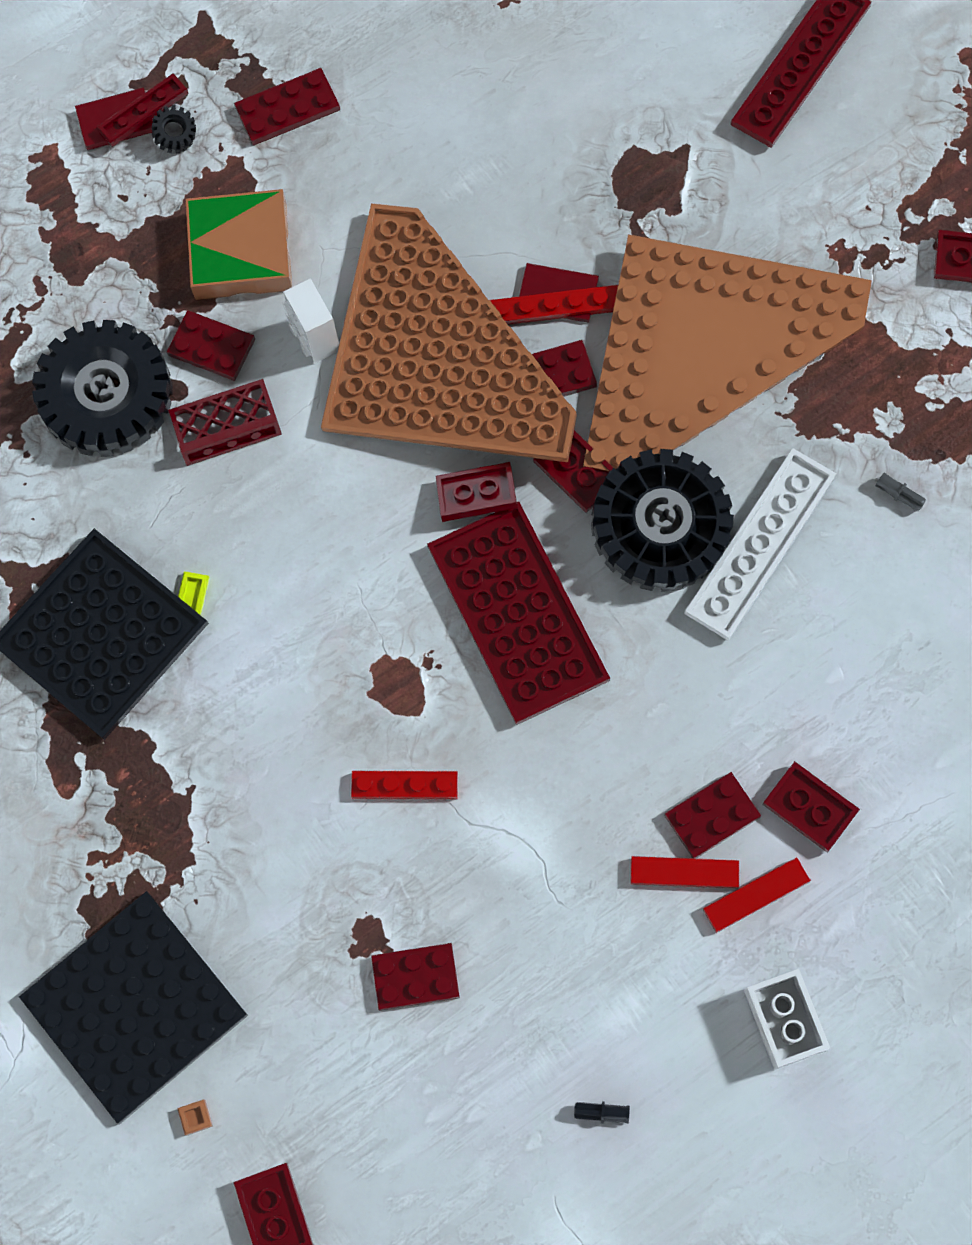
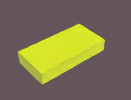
M184 571L178 597L201 615L210 577Z

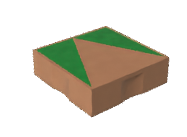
M283 189L186 199L190 285L195 300L230 297L241 293L262 294L282 292L292 287L291 260L287 248L289 234L287 206Z

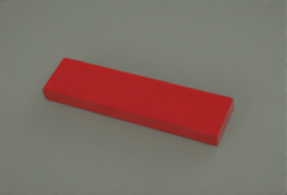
M631 856V884L738 889L739 860Z
M796 857L703 908V911L714 931L718 933L806 885L811 880Z

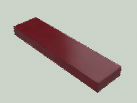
M172 73L97 126V130L108 144L114 147L152 120L154 116H157L159 110L163 112L164 107L168 106L169 108L189 94L188 90Z

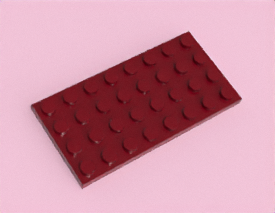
M517 502L518 508L495 512L427 543V547L516 725L610 681L609 674L520 502Z

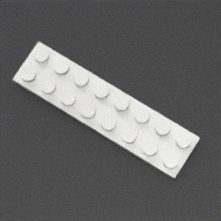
M792 448L724 551L722 557L685 610V615L729 641L837 474Z

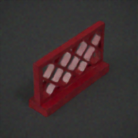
M263 379L168 410L181 454L187 466L282 435ZM262 389V394L258 400L248 397L251 391ZM229 398L239 399L234 408L224 405ZM244 402L254 405L249 414L239 411ZM211 405L215 407L210 416L200 413L205 406ZM259 408L265 409L270 413V415L262 418L254 417ZM220 410L230 413L225 422L215 419ZM184 413L191 415L186 424L177 421L176 416ZM235 416L246 419L241 425H231ZM197 417L207 421L201 430L192 427ZM212 423L222 427L217 433H207ZM188 431L198 435L195 440L184 443L183 439Z

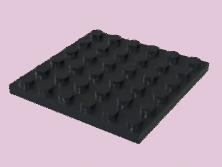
M94 528L0 630V652L105 740L209 623Z
M148 891L19 996L119 1125L248 1016Z

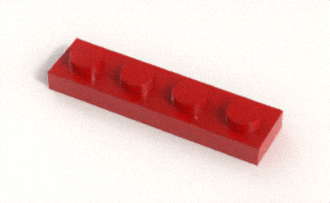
M352 771L351 798L458 799V771Z

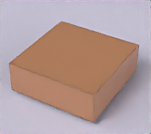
M204 1099L177 1108L186 1136L213 1127Z

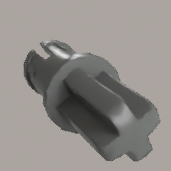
M886 473L881 475L875 485L877 488L893 496L895 501L900 500L916 511H919L925 504L926 499L907 488L906 483L902 484Z

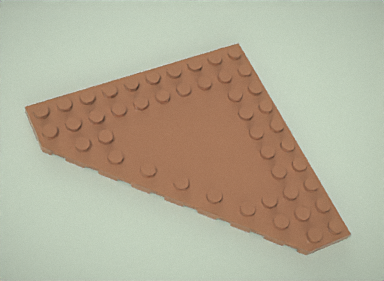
M371 203L322 419V431L568 462L577 417L575 409L563 397L561 391L542 370L540 364L528 352L516 333L504 321L495 306L483 294L481 288L466 272L453 252L448 249L439 234L424 218L418 208Z
M628 234L588 444L593 450L590 453L586 449L583 467H591L596 470L609 472L602 464L604 460L617 469L620 462L629 456H632L634 459L638 457L639 452L651 449L653 454H658L660 449H673L674 451L681 445L683 446L699 436L704 430L713 427L738 408L747 405L766 390H770L784 381L786 377L796 371L798 372L820 355L827 353L851 335L861 331L865 325L872 280Z

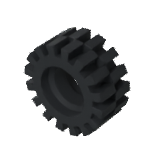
M172 105L170 110L168 106L163 108V112L159 110L157 116H154L152 123L154 143L156 145L160 144V149L163 151L167 148V153L172 154V150H175L177 154L180 153V149L186 151L188 146L191 147L195 138L196 124L194 117L190 118L191 113L189 111L184 113L183 107L176 110V105ZM170 122L178 123L182 126L183 133L178 137L169 136L164 130L165 126Z

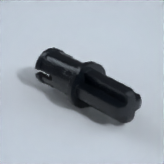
M602 1101V1104L575 1103L574 1118L596 1120L600 1121V1124H603L604 1121L629 1124L630 1106L608 1105L605 1104V1101Z

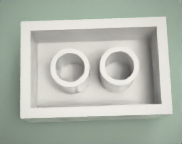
M311 278L283 291L286 299L283 302V306L287 312L286 317L290 323L289 327L294 337H298L305 357L310 356L315 364L338 353L339 341L334 320Z
M799 969L745 989V995L774 1070L830 1049Z

